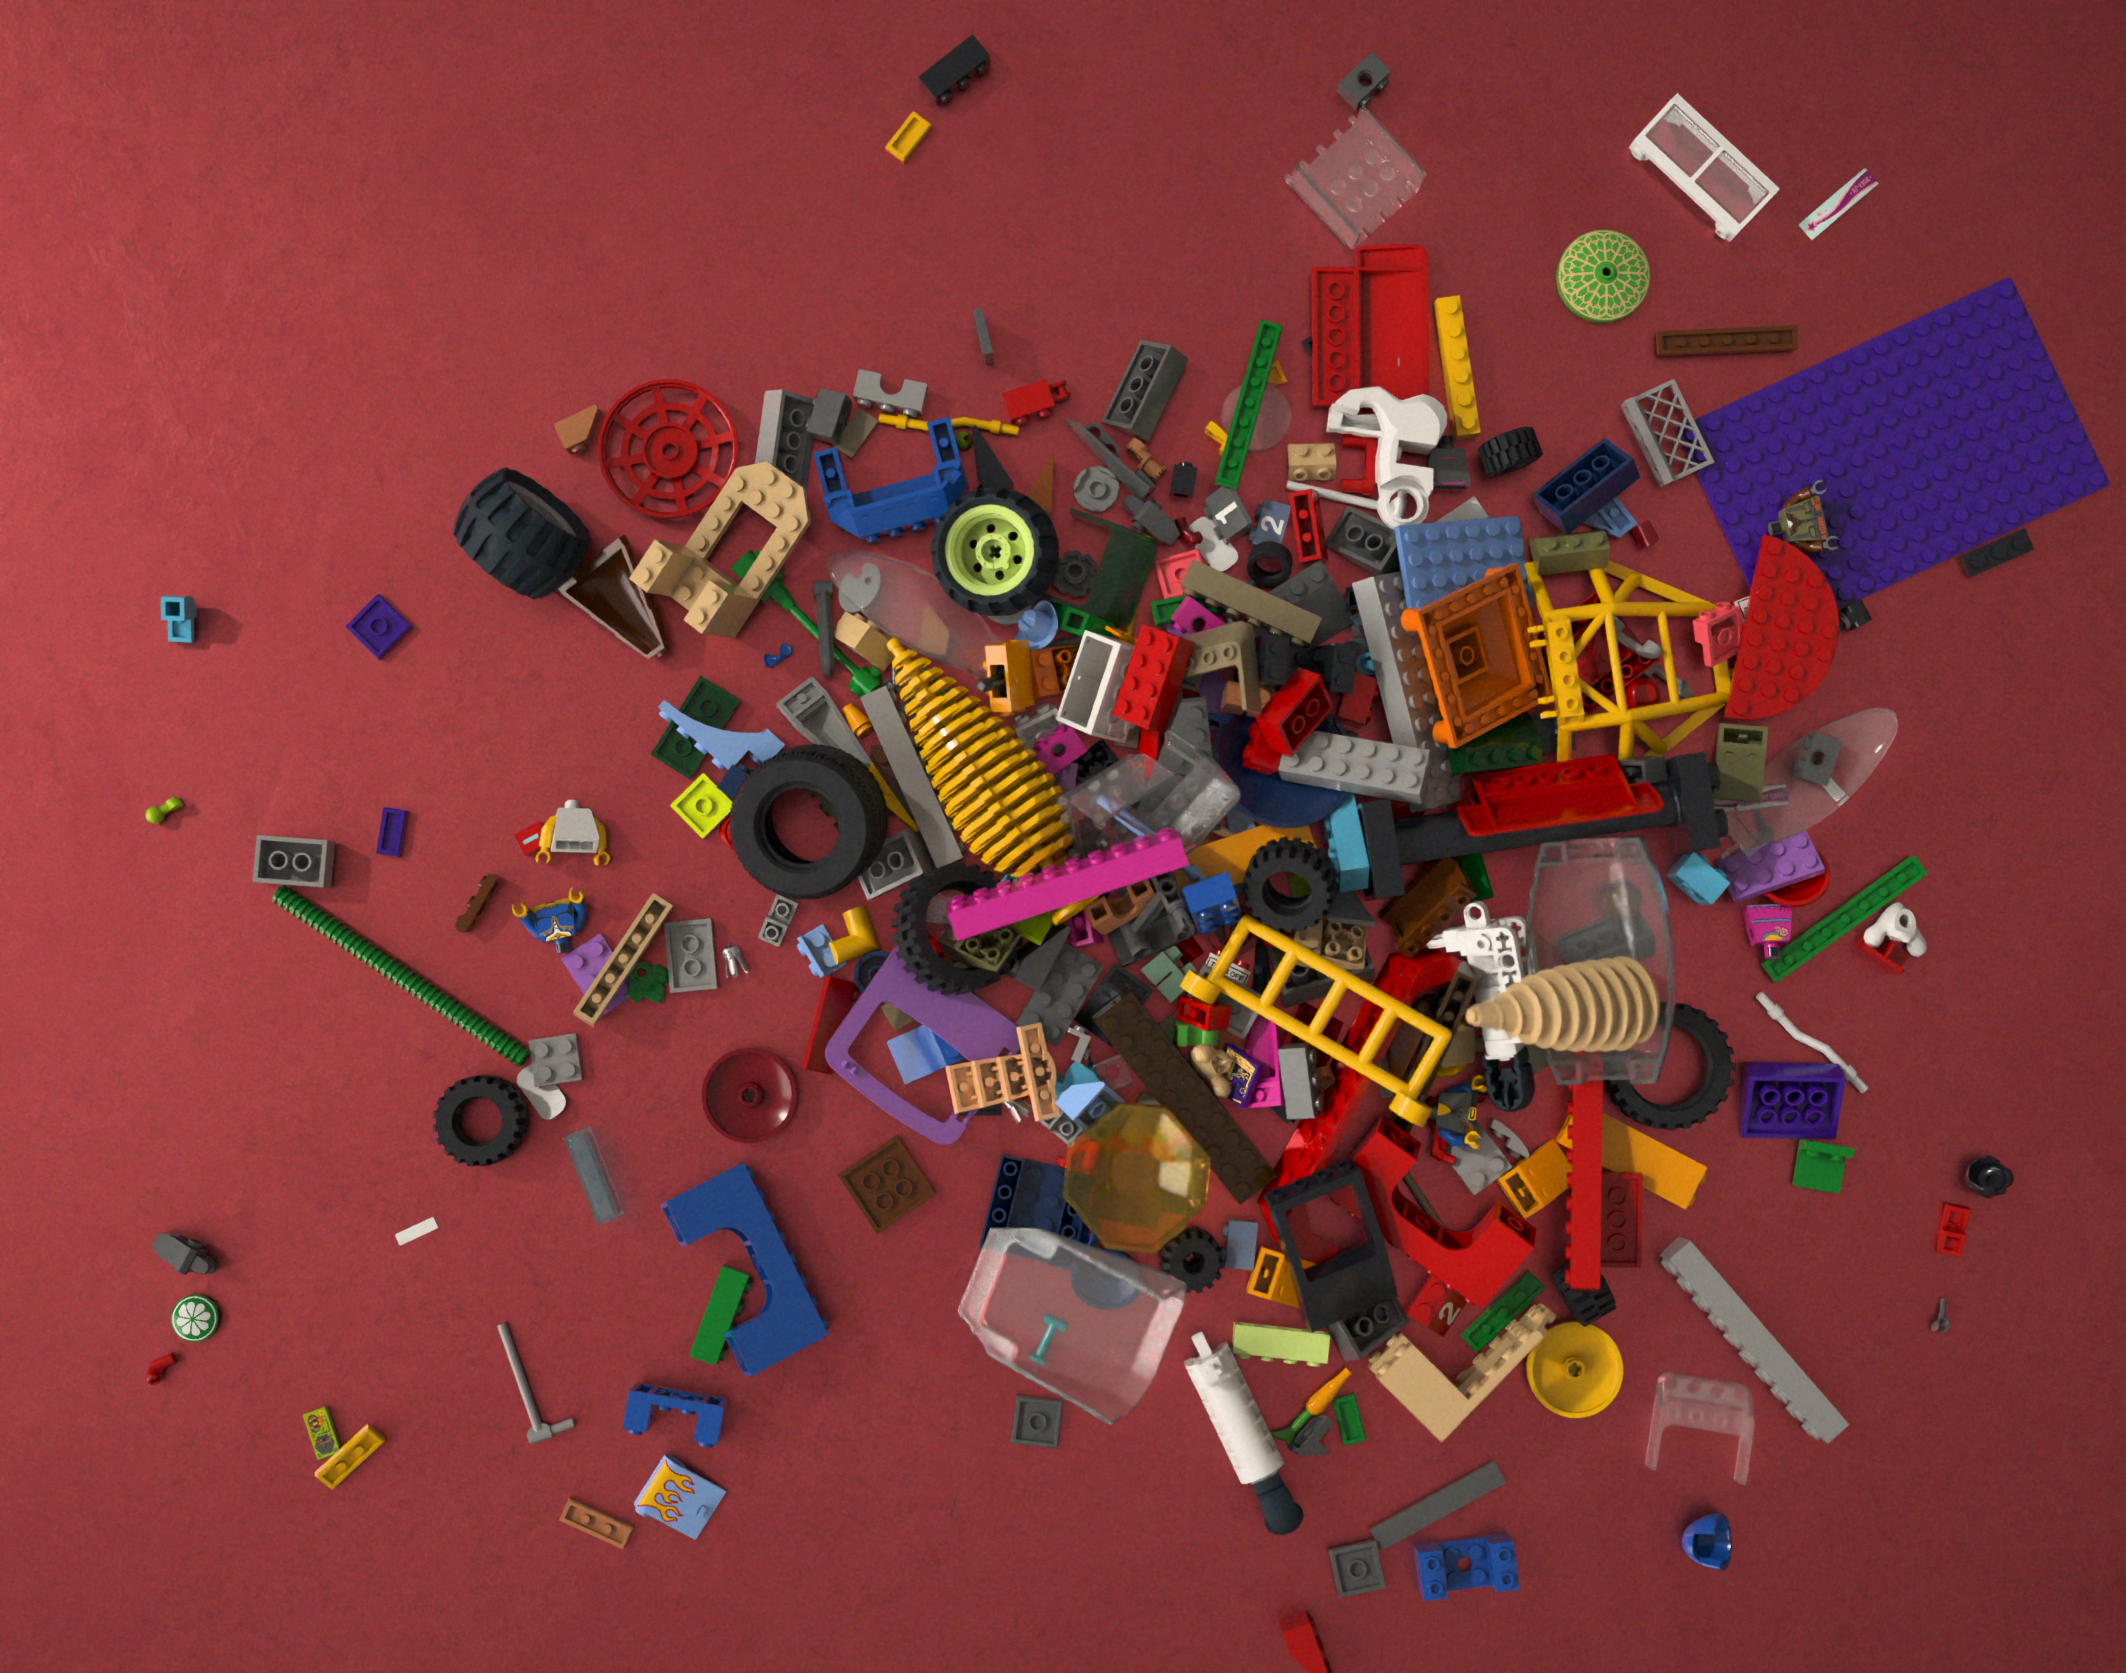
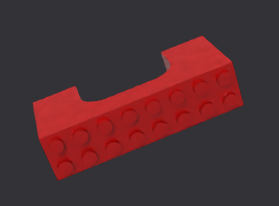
M1382 1115L1346 1159L1351 1158L1362 1172L1382 1236L1387 1239L1391 1246L1404 1251L1411 1261L1423 1265L1430 1275L1443 1280L1449 1289L1462 1294L1469 1304L1476 1305L1482 1309L1534 1249L1537 1229L1499 1200L1478 1225L1471 1230L1456 1232L1444 1227L1405 1198L1400 1192L1397 1184L1417 1161L1421 1143ZM1350 1185L1327 1194L1333 1203L1342 1205L1352 1217L1358 1220L1361 1219Z

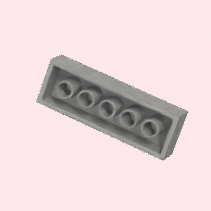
M1313 731L1292 757L1282 754L1278 771L1283 781L1422 805L1432 758L1430 750Z

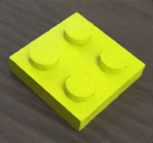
M702 773L670 806L702 839H705L730 814L732 801L724 792L717 788V785L705 773Z

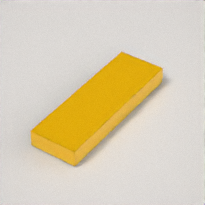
M366 1424L315 1471V1477L333 1490L385 1442V1437L371 1425Z

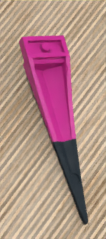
M1259 937L1255 951L1253 990L1263 994L1271 980L1267 948ZM1260 1014L1257 1015L1248 1031L1245 1053L1262 1064L1263 1069L1248 1108L1241 1109L1285 1105L1278 1049L1282 1046L1279 1026Z

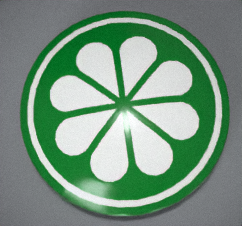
M193 1294L182 1298L176 1303L171 1314V1324L175 1333L188 1342H200L211 1337L218 1326V1306L214 1301L203 1295Z

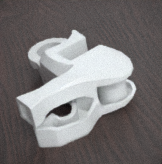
M1380 386L1349 390L1335 403H1332L1329 408L1326 433L1337 432L1378 438L1375 461V482L1378 485L1379 492L1377 501L1378 514L1381 520L1392 529L1399 525L1421 524L1429 510L1428 498L1433 491V468L1396 463V461H1400L1402 451L1428 455L1437 445L1447 426V413L1443 405L1435 398L1425 394L1399 400ZM1362 407L1372 408L1375 414L1357 415ZM1406 492L1414 497L1417 503V510L1413 517L1401 519L1392 513L1389 501L1393 494Z

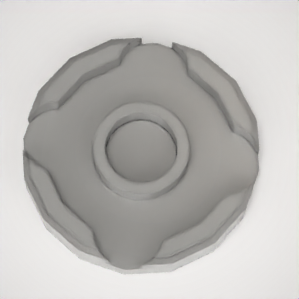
M1094 466L1082 470L1074 483V497L1077 503L1084 510L1092 513H1101L1111 509L1117 502L1120 493L1117 477L1108 468L1102 466Z

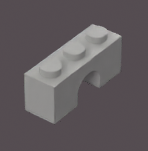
M859 369L853 393L854 401L858 402V405L867 408L875 405L879 406L880 410L891 413L894 410H898L908 417L923 416L928 393V385L926 383L904 379L901 391L890 395L882 390V374Z

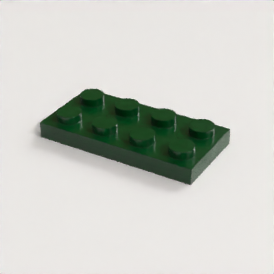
M700 675L678 711L707 726L723 730L741 700ZM672 720L650 755L691 780L708 752L705 755L694 746L697 742L691 736L688 739L682 736L676 730L679 726Z

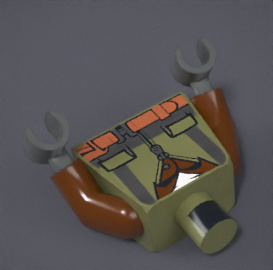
M1818 480L1813 484V487L1808 486L1795 492L1783 504V510L1778 512L1779 521L1768 523L1770 536L1782 534L1783 541L1788 542L1807 554L1823 552L1827 548L1832 551L1840 550L1841 547L1831 546L1832 541L1840 540V538L1836 536L1828 537L1820 497L1815 496L1816 493L1825 494L1828 492L1829 488L1823 491L1818 489L1819 483L1825 480Z

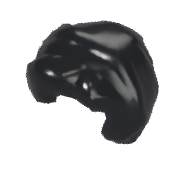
M1988 1155L1976 1158L1966 1168L1964 1180L1967 1187L1973 1193L1987 1199H1992L1995 1196L2006 1193V1188L2014 1182V1175L2010 1169L2000 1164L1998 1159Z

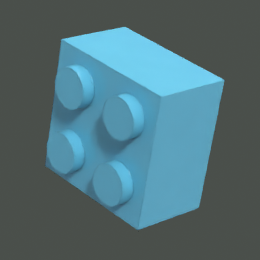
M1695 852L1683 854L1665 874L1667 878L1700 906L1712 905L1730 884L1726 880L1727 875L1719 868L1713 869L1708 864L1709 860L1700 852H1697V854Z

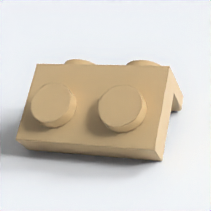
M1334 443L1288 444V479L1290 481H1325L1335 479L1336 455Z

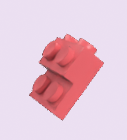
M1719 602L1715 605L1716 609L1701 611L1699 617L1693 620L1695 642L1701 643L1703 646L1704 663L1706 666L1713 667L1736 655L1738 652L1742 633L1741 610L1739 606L1731 605L1729 602Z

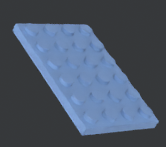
M1519 516L1410 524L1394 527L1407 608L1424 607L1484 578L1489 568L1505 567L1511 563H1518L1530 609L1534 608L1532 593L1524 563H1527Z

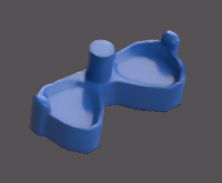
M783 643L780 646L779 655H764L765 667H774L790 657L793 648Z

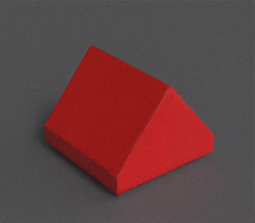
M1193 936L1173 945L1183 954L1180 960L1184 965L1192 962L1204 953Z

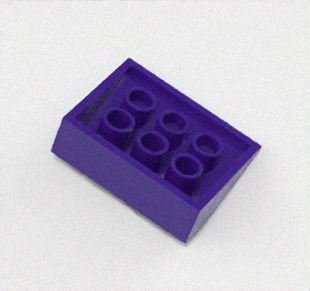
M1744 1062L1741 1079V1137L1836 1139L1846 1080L1839 1064Z

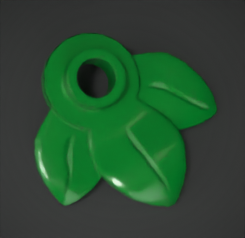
M637 962L629 974L631 980L627 987L629 997L634 1003L639 1002L643 996L653 1002L661 1003L664 998L663 984L669 983L668 970L660 965L650 966L646 962ZM638 969L645 971L644 977L637 975Z

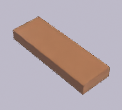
M572 1497L568 1499L559 1519L561 1522L623 1550L635 1527Z

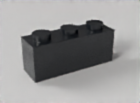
M972 34L918 76L919 85L936 106L941 102L946 103L952 98L953 93L957 89L965 88L970 84L971 78L976 74H983L989 68L991 63L990 55Z

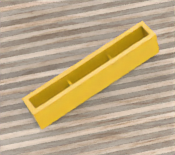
M1460 295L1437 298L1433 304L1453 441L1475 439L1481 431Z

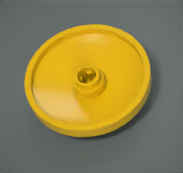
M1564 1321L1547 1328L1548 1331L1545 1336L1529 1351L1527 1358V1378L1534 1395L1546 1408L1564 1417L1583 1418L1602 1411L1614 1400L1623 1380L1622 1357L1615 1342L1600 1328L1592 1324L1584 1327L1578 1321Z

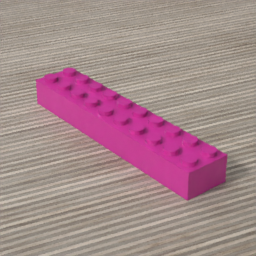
M1170 827L1163 828L1157 831V835L1151 837L1142 835L1135 838L1133 843L1127 845L1124 842L1111 846V850L1102 852V850L1093 851L1088 854L1087 858L1081 860L1078 857L1069 859L1065 862L1066 865L1056 867V865L1045 867L1042 869V873L1035 875L1033 873H1026L1019 877L1020 880L1014 882L1005 880L996 884L997 887L990 890L981 888L974 891V895L964 897V895L956 896L950 900V903H947V913L956 940L959 941L1187 866L1189 863L1181 838L1176 829L1171 830Z

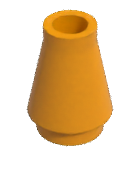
M850 703L842 709L853 734L857 735L858 738L867 736L874 729L870 719L854 703Z

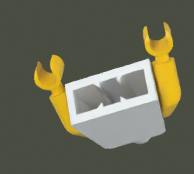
M566 801L565 808H558L556 816H551L542 827L539 843L541 851L536 855L537 863L539 855L545 854L547 856L546 864H548L550 861L548 848H551V852L596 853L598 849V853L593 858L594 864L596 866L599 865L600 855L604 857L605 865L609 863L610 856L605 852V848H607L606 829L596 817H593L592 811L589 808H579L578 801Z

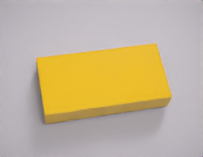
M913 111L885 146V149L904 163L932 128V125Z

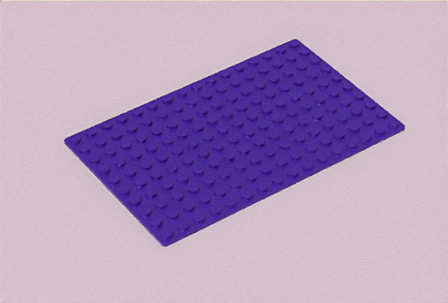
M2005 278L1694 420L1714 460L1713 464L1695 473L1750 589L1761 537L1764 534L1770 536L1768 523L1779 521L1778 512L1783 510V504L1795 492L1808 486L1813 487V484L1818 480H1825L1819 483L1818 489L1823 491L1829 488L1828 492L1825 494L1816 493L1815 496L1820 497L1828 537L1836 536L1840 538V540L1832 541L1831 546H1839L1841 548L1839 551H1832L1827 548L1823 552L1804 554L1817 565L1825 576L1835 597L1837 609L2109 485L2108 477L2011 278ZM1678 427V428H1677V430H1676L1677 435H1678V433H1679L1681 427ZM1683 429L1680 440L1692 444L1695 438L1693 432ZM1683 446L1688 456L1691 448ZM1694 450L1690 461L1701 464L1706 459L1703 452ZM1781 534V535L1773 536V537H1776V538H1778V539L1783 540L1782 534Z

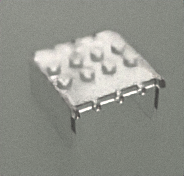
M1365 106L1360 108L1357 119L1353 115L1348 118L1349 122L1353 125L1344 134L1338 129L1333 132L1337 140L1329 148L1325 149L1320 144L1316 147L1320 156L1310 165L1301 160L1299 165L1294 167L1292 177L1288 173L1284 176L1285 181L1345 246L1348 244L1352 249L1359 246L1368 237L1363 229L1372 234L1385 222L1380 214L1389 219L1402 207L1397 199L1399 198L1404 204L1421 189L1427 173Z
M1145 753L1142 755L1129 754L1059 797L1058 805L1066 807V812L1061 815V821L1069 823L1070 830L1064 833V836L1067 835V840H1072L1073 848L1068 850V857L1071 859L1078 857L1081 860L1087 858L1088 854L1093 851L1102 850V852L1111 850V846L1124 842L1125 845L1133 843L1137 837L1129 838V829L1113 816L1122 811L1131 819H1134L1141 799L1174 779V773ZM1181 840L1182 845H1183V848H1184V847H1185V842H1183V841ZM1119 888L1111 890L1110 892L1113 893Z

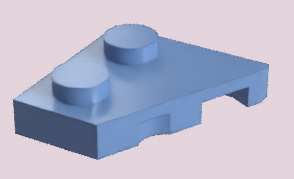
M1617 497L1583 522L1597 530L1605 531L1606 534L1616 539H1619L1638 524Z

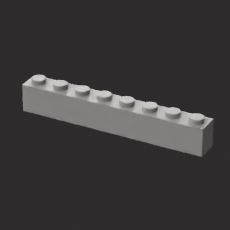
M883 686L861 696L860 699L936 867L939 868L964 859L962 853H965L966 850L961 839L956 841L952 833L956 831L952 825L953 821L951 818L946 819L943 813L946 806L944 803L941 804L933 791L934 787L931 781L934 779L931 775L927 776L924 771V767L927 764L925 760L922 761L921 755H917L914 746H916L914 735L912 732L907 733L904 725L908 724L903 711L898 712L895 707V703L898 700L893 689L888 691L887 687Z

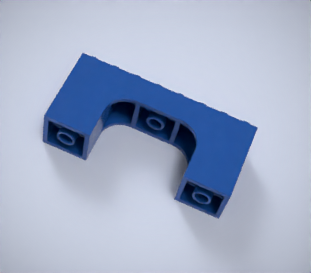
M741 1163L660 1204L681 1247L687 1246L719 1229L729 1230L741 1239L764 1285L766 1299L763 1308L756 1316L723 1334L743 1375L753 1376L828 1336L826 1330L829 1329L825 1318L823 1316L820 1317L816 1310L818 1307L816 1299L812 1294L809 1295L805 1288L808 1284L802 1273L798 1274L794 1266L797 1264L793 1253L791 1251L787 1252L784 1243H786V1239L782 1231H777L773 1223L776 1221L770 1208L766 1209L763 1203L765 1197L760 1187L756 1188L752 1181L755 1177L749 1166L745 1167V1164Z

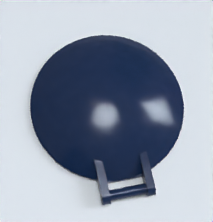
M1246 711L1242 715L1229 713L1226 717L1208 712L1210 728L1211 725L1218 727L1212 748L1214 771L1218 784L1231 804L1248 818L1274 828L1293 829L1305 827L1328 816L1345 797L1346 791L1283 781L1278 770L1267 776L1243 767L1244 758L1242 754L1250 739L1248 731L1251 724L1257 721L1256 718L1246 716ZM1330 713L1314 730L1348 736L1339 720L1336 721Z

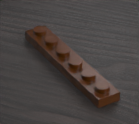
M1797 325L1656 332L1657 356L1791 351L1798 349Z

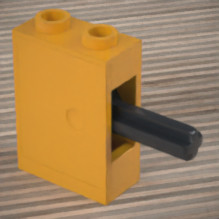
M1029 639L1006 640L985 646L986 661L983 663V669L987 670L988 676L979 679V683H976V688H979L981 693H985L990 697L991 712H1000V716L1014 715V712H1024L1026 707L1035 705Z

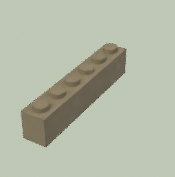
M1194 559L1181 583V590L1184 591V595L1193 599L1201 598L1211 608H1223L1227 610L1226 614L1233 618L1239 619V617L1247 619V623L1255 628L1260 629L1262 626L1269 629L1271 635L1290 637L1291 643L1299 648H1304V646L1310 647L1322 621V617Z

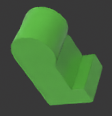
M1175 1021L1173 1042L1177 1046L1218 1045L1219 1030L1205 1031L1183 1021Z

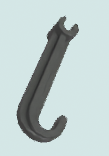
M813 581V598H816L821 671L823 676L829 677L834 669L830 597L833 594L832 581Z

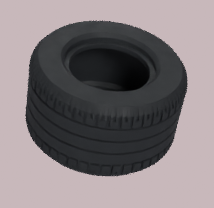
M821 744L796 746L763 761L744 778L732 802L731 817L729 819V826H731L730 835L732 836V845H734V850L738 855L740 863L743 864L749 875L753 879L755 878L760 885H764L768 890L788 898L817 899L842 890L873 864L881 852L886 839L888 809L886 807V800L883 797L884 793L880 789V784L875 779L876 777L859 759H855L853 755L836 747ZM806 788L816 791L832 804L839 820L837 842L832 851L817 862L804 860L791 853L781 843L775 832L772 821L773 803L778 795L787 790Z

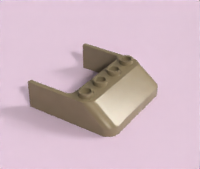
M1237 621L1183 636V638L1195 642L1183 679L1236 665L1239 671L1242 710L1258 715L1262 714L1254 630L1250 624ZM1182 683L1166 730L1169 731L1183 699Z

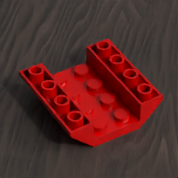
M1595 591L1576 606L1601 602ZM1615 616L1625 625L1621 632L1642 646L1646 643L1639 641L1621 616ZM1594 619L1570 622L1574 645ZM1603 622L1576 658L1579 678L1609 700L1615 695L1605 622ZM1544 632L1537 635L1538 640H1545ZM1617 640L1624 687H1626L1660 661L1659 657L1656 659L1643 658ZM1546 646L1540 647L1548 678L1551 681ZM1581 691L1584 715H1589L1600 705Z

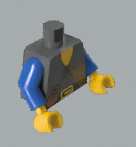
M1481 1075L1475 1076L1472 1081L1445 1090L1444 1093L1439 1095L1438 1105L1426 1104L1433 1110L1429 1119H1436L1435 1131L1451 1146L1467 1147L1470 1145L1473 1149L1479 1148V1145L1474 1142L1475 1139H1482L1474 1131L1478 1102L1476 1090L1481 1092L1487 1091L1486 1086H1480L1481 1082L1485 1081V1078Z

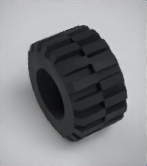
M1520 427L1489 439L1478 448L1487 476L1492 477L1521 469L1537 461L1543 455L1533 427Z

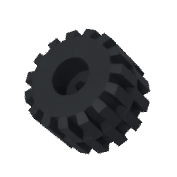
M1186 1225L1181 1226V1231L1175 1232V1230L1169 1232L1171 1237L1168 1240L1163 1239L1161 1243L1163 1249L1159 1250L1158 1253L1161 1259L1159 1265L1168 1281L1178 1290L1181 1288L1185 1293L1190 1294L1191 1290L1201 1293L1203 1292V1287L1207 1286L1210 1289L1214 1286L1212 1281L1215 1278L1219 1281L1222 1274L1219 1271L1220 1268L1224 1269L1225 1262L1222 1260L1224 1256L1223 1250L1205 1229L1201 1230L1198 1226L1193 1225L1189 1229ZM1190 1253H1192L1195 1257L1191 1258L1190 1262H1188L1185 1257H1189Z
M1570 1262L1552 1272L1554 1283L1562 1299L1575 1319L1584 1327L1616 1309L1614 1296L1601 1272L1599 1291L1570 1290V1284H1565V1269H1570Z

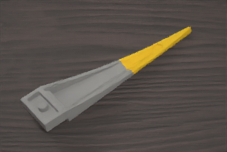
M813 676L776 703V707L792 723L791 725L811 743L836 747L853 755L855 759H859L876 777L875 779L880 784V789H882L883 797L886 800V807L913 831L918 833L917 825L872 763L828 692Z

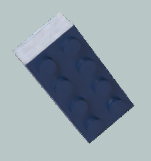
M1603 438L1533 493L1532 496L1539 513L1568 535L1637 481L1640 475L1634 459L1612 442Z

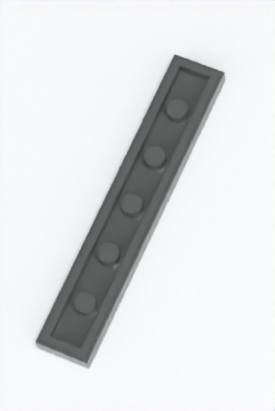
M1492 1460L1369 1529L1381 1551L1505 1484L1506 1481L1496 1462Z

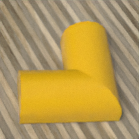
M865 905L842 913L850 935L829 942L836 965L864 956L870 952L881 950Z

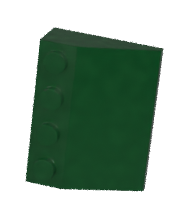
M1528 711L1457 748H1449L1448 746L1452 775L1545 763L1542 740Z

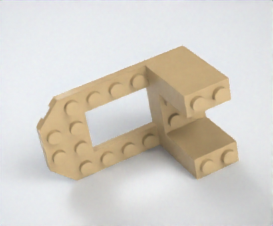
M767 461L736 468L687 544L684 546L654 539L629 579L647 593L670 596L688 609L689 612L684 621L701 634L735 638L811 523V516L807 507L806 499L808 497L806 488ZM743 503H745L777 528L741 583L738 584L710 563L707 558Z
M1541 1303L1533 1305L1517 1320L1513 1319L1505 1327L1507 1331L1501 1337L1496 1336L1489 1343L1490 1348L1484 1354L1480 1353L1472 1361L1474 1365L1468 1371L1463 1370L1456 1377L1457 1382L1455 1384L1442 1374L1401 1332L1388 1338L1385 1341L1386 1346L1381 1351L1376 1350L1369 1357L1368 1361L1370 1363L1367 1366L1376 1375L1377 1379L1442 1442L1545 1336L1548 1330L1544 1326L1547 1322L1549 1324L1552 1323L1556 1315Z

